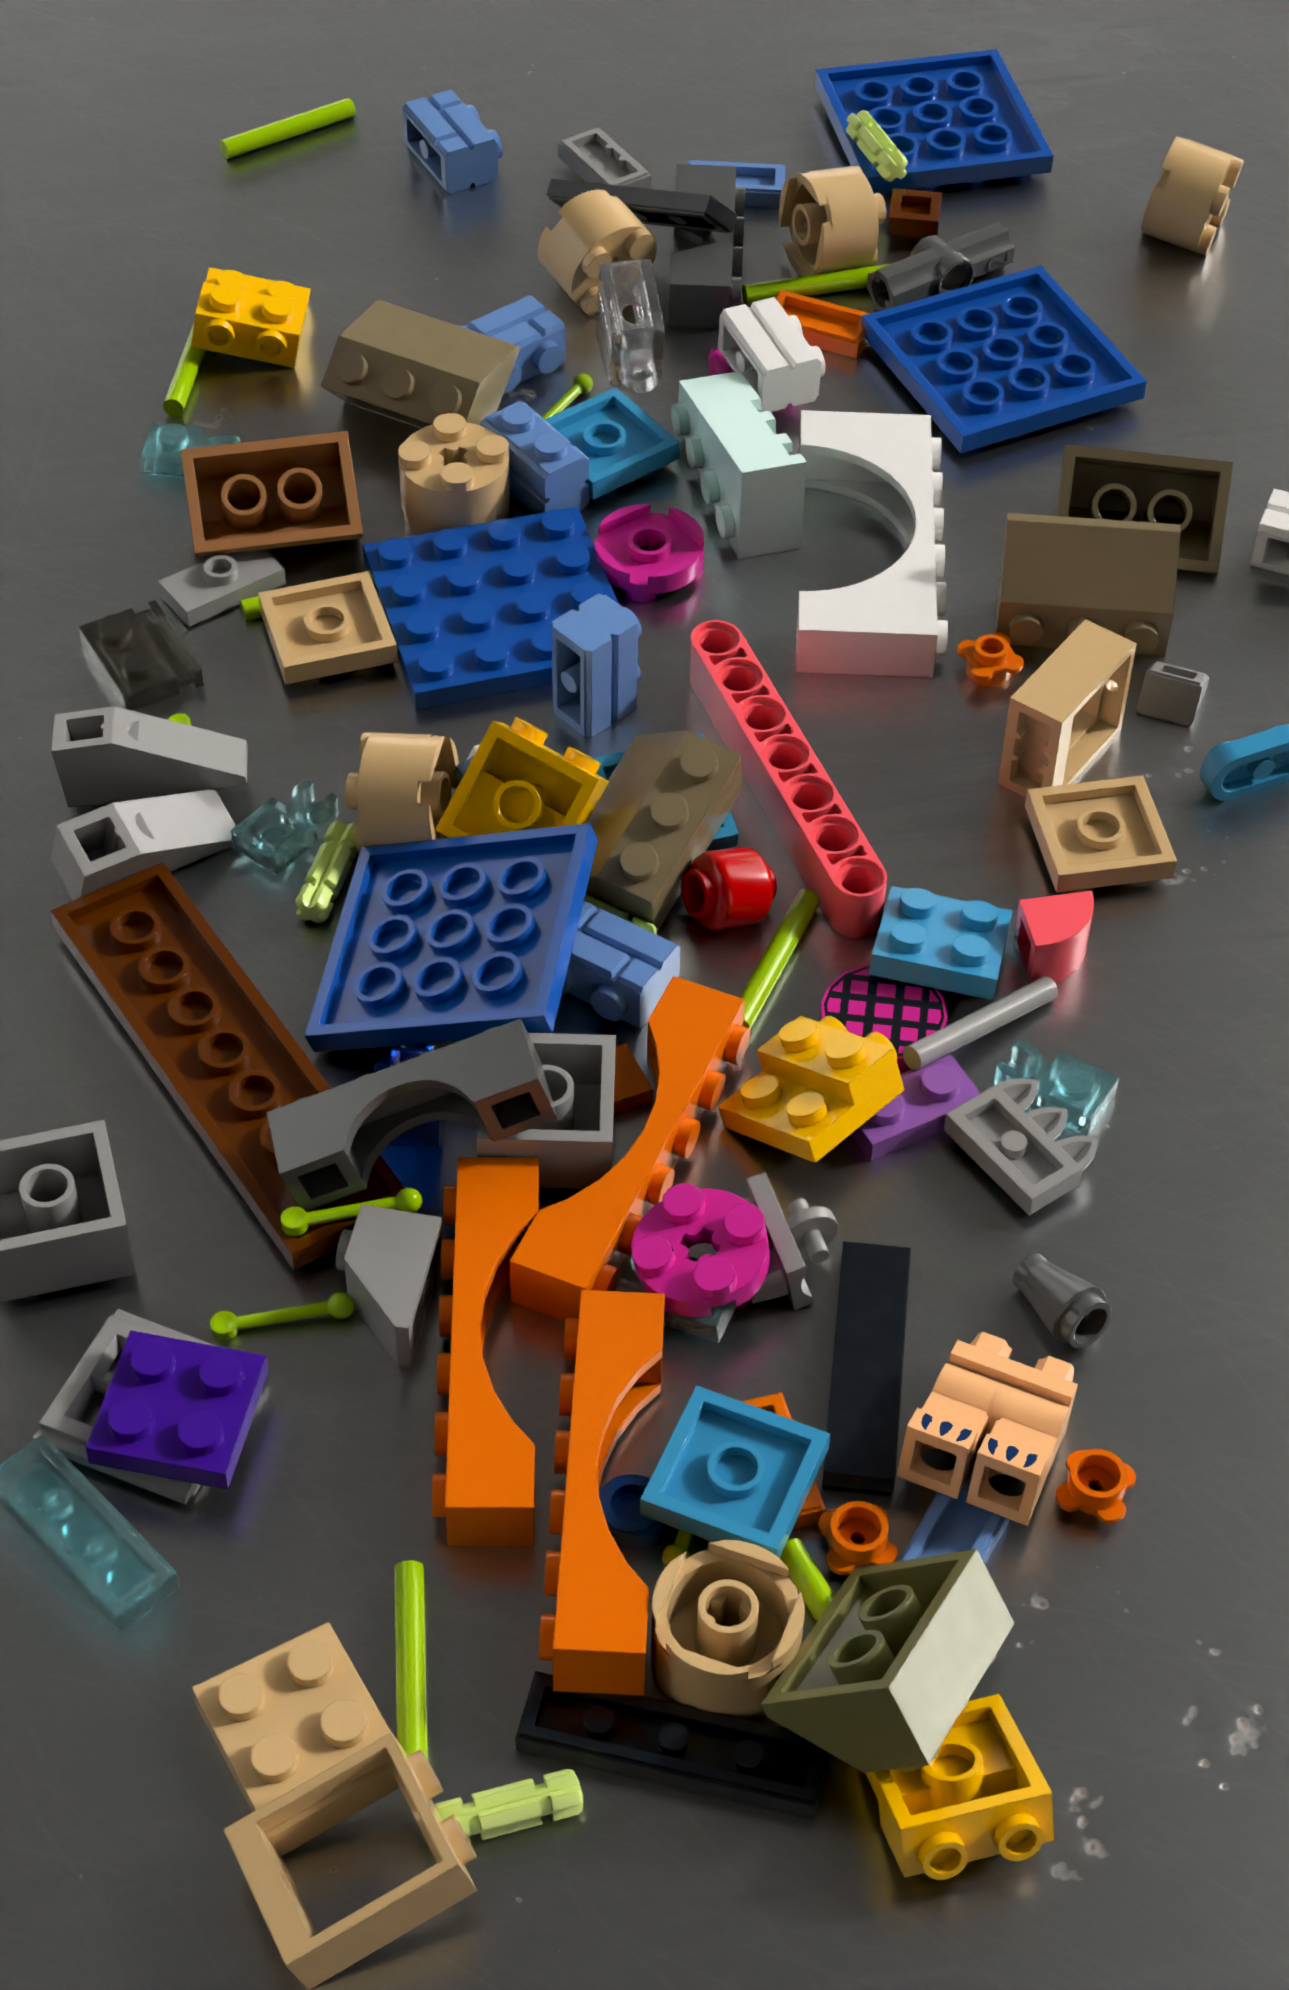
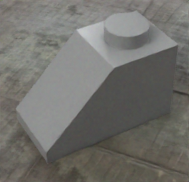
M361 1204L353 1230L344 1229L341 1233L337 1247L336 1268L337 1270L345 1271L347 1294L352 1297L355 1303L354 1308L397 1366L412 1368L441 1269L442 1219L436 1216Z

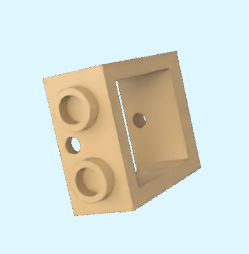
M1087 619L1071 633L1010 697L998 784L1026 797L1027 789L1072 784L1122 728L1137 643Z
M392 1732L223 1829L285 1966L308 1990L477 1892L465 1867L466 1863L477 1858L476 1853L455 1815L453 1814L443 1821L439 1816L431 1798L443 1792V1789L421 1749L408 1756ZM400 1788L437 1864L318 1933L282 1856Z

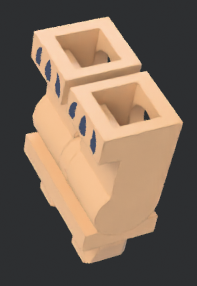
M982 1331L970 1344L957 1340L950 1353L949 1362L942 1368L923 1408H917L906 1428L896 1476L958 1499L974 1466L966 1503L1028 1526L1058 1448L1065 1436L1078 1384L1072 1382L1074 1374L1072 1364L1051 1356L1038 1359L1034 1368L1010 1359L1012 1349L1008 1346L1005 1339ZM929 1449H941L949 1452L956 1457L955 1467L952 1470L934 1469L922 1460L921 1454ZM999 1474L1010 1475L1020 1479L1025 1484L1024 1493L1020 1496L1003 1495L995 1491L988 1480Z

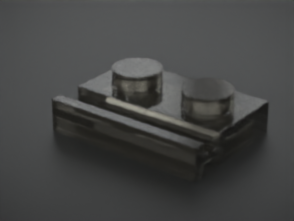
M156 600L148 602L147 610L135 613L131 608L79 626L81 644L124 709L134 711L179 695V688L193 683L195 688L204 686L202 668Z

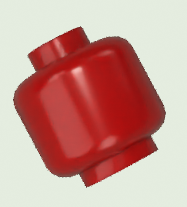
M741 846L706 851L698 855L684 874L681 883V896L687 912L703 927L713 931L748 927L763 921L771 909L772 900L777 893V880L771 867L766 864L764 858L754 849Z

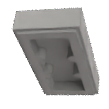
M599 127L558 142V157L585 182L652 189V175Z
M266 549L216 555L158 581L160 596L188 627L239 605V600L258 596V592L273 590L286 584L284 568Z

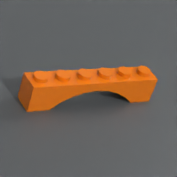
M676 976L672 977L648 1019L647 1064L655 1084L656 1100L645 1128L627 1154L603 1177L570 1198L538 1210L509 1261L511 1302L565 1321L566 1317L579 1318L581 1290H617L621 1274L619 1267L626 1254L632 1256V1238L638 1223L653 1205L662 1201L664 1193L672 1187L675 1174L673 1167L679 1156L687 1159L693 1152L700 1132L701 1124L699 1120L704 1110L714 1111L721 1099L726 1082L725 1072L730 1063L739 1065L746 1053L750 1040V1029L743 1027L745 999Z
M458 1157L457 1184H444V1225H455V1239H442L441 1277L442 1280H453V1295H440L439 1336L451 1337V1353H437V1395H449V1412H435L434 1451L435 1456H447L446 1473H433L432 1517L446 1518L447 1546H535V1444L512 1421L495 1393L483 1359L486 1332L498 1301L510 1285L509 1261L540 1208L539 1157Z
M581 1290L579 1318L566 1317L564 1359L576 1360L575 1373H561L559 1416H571L570 1431H556L554 1474H567L566 1490L552 1489L549 1534H562L561 1551L547 1550L544 1578V1596H557L556 1614H541L539 1660L553 1661V1691L644 1696L649 1588L626 1562L612 1537L600 1502L599 1490L603 1470L616 1441L637 1413L661 1393L665 1294Z

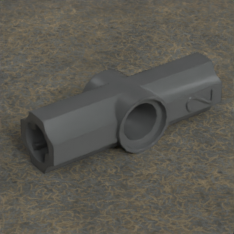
M996 222L948 242L937 235L927 236L913 248L908 258L868 274L867 290L871 295L873 306L878 311L927 298L934 294L938 295L971 285L974 278L1013 263L1015 247L1011 242L1009 230L999 222Z

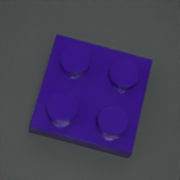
M130 1330L85 1447L89 1464L228 1490L269 1372L267 1355Z

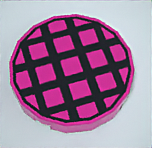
M870 964L843 972L827 986L820 1004L819 1020L825 1016H832L838 1019L848 1032L861 1037H866L871 1032L883 1034L889 1039L896 1050L900 1073L910 1070L911 1068L904 1061L903 1049L947 1026L948 1017L945 999L936 988L868 975Z

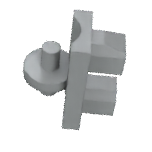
M766 1172L746 1178L750 1197L745 1198V1200L758 1207L764 1214L771 1255L768 1276L762 1287L751 1298L752 1304L778 1298L788 1294L794 1311L814 1304L804 1279L807 1275V1269L801 1255L808 1254L812 1263H821L829 1257L830 1253L827 1245L834 1240L839 1229L834 1214L825 1207H809L806 1199L800 1198L788 1205L791 1216L786 1219Z

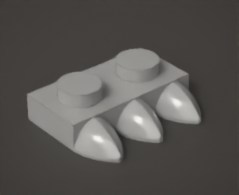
M1012 1079L994 1085L946 1113L944 1131L1030 1216L1080 1185L1082 1171L1089 1166L1095 1157L1098 1139L1089 1136H1073L1055 1142L1054 1140L1059 1137L1065 1128L1068 1110L1059 1107H1044L1025 1113L1036 1098L1039 1082L1033 1079Z

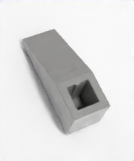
M116 706L55 714L51 753L68 808L85 805L100 806L115 801L159 797L206 789L221 790L230 786L247 784L248 745L245 739Z
M215 789L114 802L57 824L50 859L74 901L162 862L171 872L242 843L243 837Z

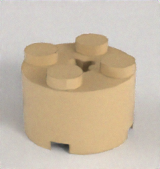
M1177 136L1161 167L1164 170L1157 185H1154L1141 224V232L1206 256L1213 242L1217 227H1221L1231 201L1228 198L1230 188H1234L1244 160Z
M847 166L796 174L797 177L788 178L784 183L780 196L779 221L780 227L789 226L792 243L783 245L787 258L794 270L801 276L875 266L878 259L879 224L885 222L886 204L880 193H873L862 169L859 166Z
M605 190L587 191L569 200L557 211L562 219L556 224L554 229L551 230L546 226L541 234L538 244L540 264L588 316L602 313L609 305V302L626 295L639 297L652 284L653 276L650 271L657 252L655 237L616 195L615 197L610 196Z
M446 413L437 416L433 421V425L416 431L400 445L398 460L401 506L407 526L416 534L420 535L448 528H459L493 522L499 519H508L510 505L509 443L503 436L497 435L483 426L468 423L459 414Z
M364 732L359 745V773L350 772L347 776L345 787L346 805L348 809L357 810L358 814L356 827V848L358 853H360L361 847L449 838L435 829L451 800V789H457L460 783L454 773L459 761L453 740L450 737L438 736L436 734Z
M721 1540L710 1542L708 1550L686 1557V1552H684L666 1566L656 1583L652 1598L650 1651L656 1685L664 1695L672 1698L679 1704L692 1706L711 1713L727 1714L753 1721H758L766 1715L761 1703L784 1669L798 1653L802 1644L805 1604L801 1591L800 1593L798 1592L797 1587L789 1577V1569L779 1557L755 1544L737 1540Z

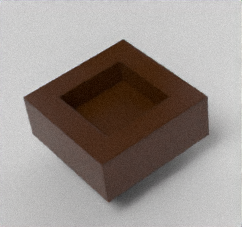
M893 188L888 234L902 235L910 239H919L931 235L938 236L942 193Z

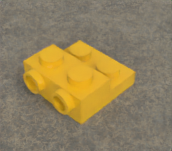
M209 267L195 312L191 346L295 368L311 288L296 286L287 281H273L244 275L235 270H221Z
M515 717L511 727L505 723L492 720L435 830L449 838L587 824L609 781L596 774L601 763L570 746H568L563 756L543 745L548 734L536 726Z
M799 1016L794 1021L784 1025L778 1034L756 1050L763 1071L756 1077L746 1081L741 1089L720 1104L718 1109L725 1128L816 1163L905 1089L897 1064L896 1050L889 1039L883 1034L871 1032L866 1037H861L848 1032L845 1026L832 1016H825L819 1022Z
M1000 1694L968 1701L966 1708L960 1713L941 1744L938 1755L929 1765L911 1772H902L898 1769L866 1772L879 1802L880 1826L904 1878L925 1873L932 1879L946 1880L959 1874L965 1868L967 1862L999 1854L1009 1861H1023L1035 1855L1043 1843L1054 1841L1052 1791Z

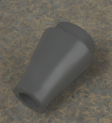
M1038 1253L1026 1257L1015 1269L1012 1278L1013 1284L1025 1295L1058 1343H1069L1074 1348H1083L1092 1344L1104 1333L1112 1317V1308L1106 1302L1105 1292L1101 1288L1054 1265Z

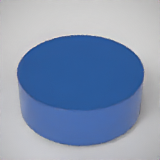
M626 1474L615 1477L608 1481L599 1491V1498L608 1529L621 1549L638 1550L651 1546L661 1538L667 1524L640 1515V1499L650 1478L642 1475Z

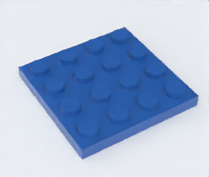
M998 49L816 69L815 88L851 166H859L862 169L873 193L884 195L891 193L893 188L906 190L915 188L934 189L941 185L966 182L982 183L986 180L1008 177L1026 178L1033 174L1052 172L1054 155ZM862 110L870 113L877 124L896 145L897 149L908 160V164L905 167L907 174L904 178H895L891 182L884 180L846 132L849 124L847 117L851 113L857 115Z
M1042 265L863 315L861 318V325L866 332L865 339L927 414L931 415L932 420L960 453L1114 408L1145 397L1147 380Z
M578 506L363 544L364 564L366 570H370L374 587L396 641L398 661L415 710L552 685V621L571 609L578 611V605L596 594H606L618 603L605 570L596 560L595 547Z
M591 824L361 847L304 1035L314 1052L459 1041L518 1019L522 1020L528 1033H553L598 843Z

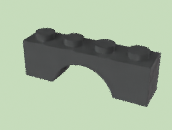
M677 164L676 192L711 195L738 216L733 232L729 233L674 227L675 236L688 239L698 245L687 250L671 253L668 327L719 329V319L723 309L741 305L746 187H736L737 166Z
M521 1019L499 1027L490 1028L483 1033L437 1050L425 1052L418 1057L375 1073L363 1075L356 1080L310 1097L298 1099L291 1104L266 1112L279 1175L299 1207L305 1211L365 1190L373 1165L382 1151L398 1136L418 1125L437 1120L462 1121L476 1126L495 1142L558 1119L540 1057Z

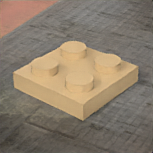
M369 571L258 592L259 610L285 685L398 662L397 644Z
M1143 775L1027 789L1025 808L1056 892L1174 878L1177 859Z
M329 1622L191 1687L194 1703L252 1812L391 1732Z

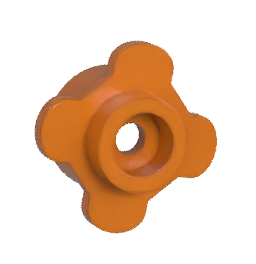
M1003 633L983 635L976 641L965 639L958 644V656L967 660L966 674L968 678L980 686L997 687L1003 685L1010 679L1011 674L1019 673L1024 665V659L1020 655L1015 654L1010 647L1011 638Z
M1089 1449L1072 1452L1066 1461V1468L1069 1471L1066 1483L1059 1485L1056 1489L1055 1498L1057 1504L1068 1512L1081 1510L1087 1514L1096 1515L1105 1524L1120 1522L1126 1512V1507L1122 1502L1125 1492L1133 1488L1136 1481V1474L1132 1467L1107 1450ZM1089 1485H1099L1102 1487V1489L1100 1491H1094L1089 1487Z
M851 1501L837 1509L828 1510L821 1515L818 1530L823 1536L827 1537L830 1551L826 1555V1565L832 1572L838 1575H848L854 1568L896 1562L898 1555L897 1547L888 1540L889 1514L881 1506L865 1501ZM854 1536L862 1537L865 1541L861 1544H856L852 1542L851 1538Z

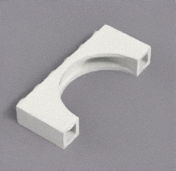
M801 410L798 454H801L807 461L805 488L842 494L872 507L896 526L903 535L908 549L891 567L860 583L830 590L799 591L796 628V672L933 678L936 654L946 655L948 621L937 620V616H945L947 586L946 582H936V578L944 577L945 545L935 544V541L942 542L944 508H934V505H941L942 472H933V470H940L941 438L932 437L931 415Z

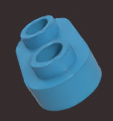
M1289 724L1274 726L1266 731L1231 742H1222L1214 746L1207 753L1200 769V779L1213 797L1220 801H1228L1289 782Z

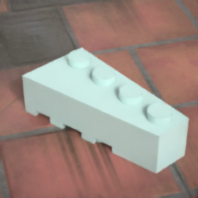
M741 371L679 381L678 403L671 406L673 429L676 436H683L686 441L685 447L688 464L692 470L698 469L700 473L701 490L706 504L713 503L716 509V523L720 537L722 539H729L737 559L801 549L807 461L801 454L789 455L788 452H793V442L786 433H776V419L770 411L762 412L761 398Z

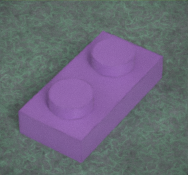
M951 1053L919 1070L911 1069L901 1073L905 1090L851 1134L870 1161L944 1131L946 1113L981 1094Z

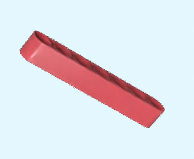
M711 620L698 624L692 630L690 637L689 682L691 688L726 748L741 754L742 775L808 889L814 891L820 897L819 907L829 925L837 933L849 938H865L875 934L879 930L884 913L887 874L884 866L741 631L727 621Z

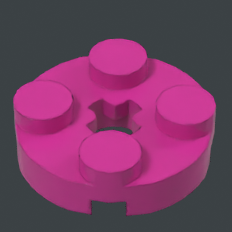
M651 504L631 505L612 512L602 520L598 526V536L595 539V557L599 565L605 570L608 580L612 585L625 589V595L631 600L647 602L653 600L657 594L680 589L690 582L701 578L704 570V532L694 518L681 510L669 507L668 515L651 513ZM641 547H644V548H646V549H648V550H651V551L641 550L640 548H641Z
M683 1183L669 1188L664 1193L662 1201L654 1205L642 1217L632 1238L631 1246L636 1275L642 1282L644 1292L665 1294V1311L679 1316L694 1318L714 1315L712 1307L723 1306L734 1300L736 1308L747 1302L762 1287L771 1265L769 1242L762 1211L733 1193L718 1189H699L693 1184ZM696 1244H712L713 1249L717 1251L715 1255L703 1254L698 1261L689 1260V1248Z

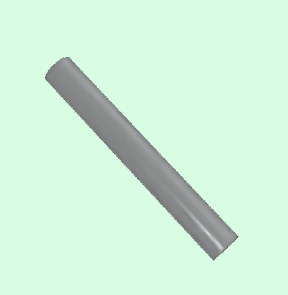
M1044 976L906 1046L903 1049L904 1061L912 1070H919L1056 999L1058 988L1050 977Z

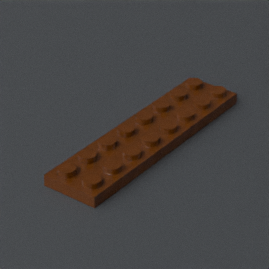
M159 863L50 910L53 927L292 1269L295 1270L336 1250L342 1231L344 1229L353 1230L357 1217L310 1225L307 1231L300 1236H289L283 1232L281 1228L282 1212L289 1207H299L279 1175L266 1113L291 1104L298 1099L310 1097L331 1088L164 863ZM379 1155L373 1165L365 1190L306 1212L394 1197L405 1187L382 1156Z

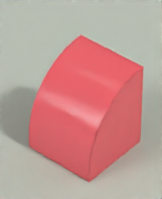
M1092 890L1019 900L1013 944L1028 984L1044 976L1050 977L1056 983L1070 976L1080 966L1085 957L1094 910Z

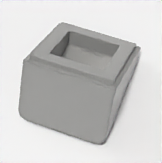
M1157 661L1153 663L1145 674L1137 712L1168 722L1191 726L1198 713L1210 677L1205 673Z

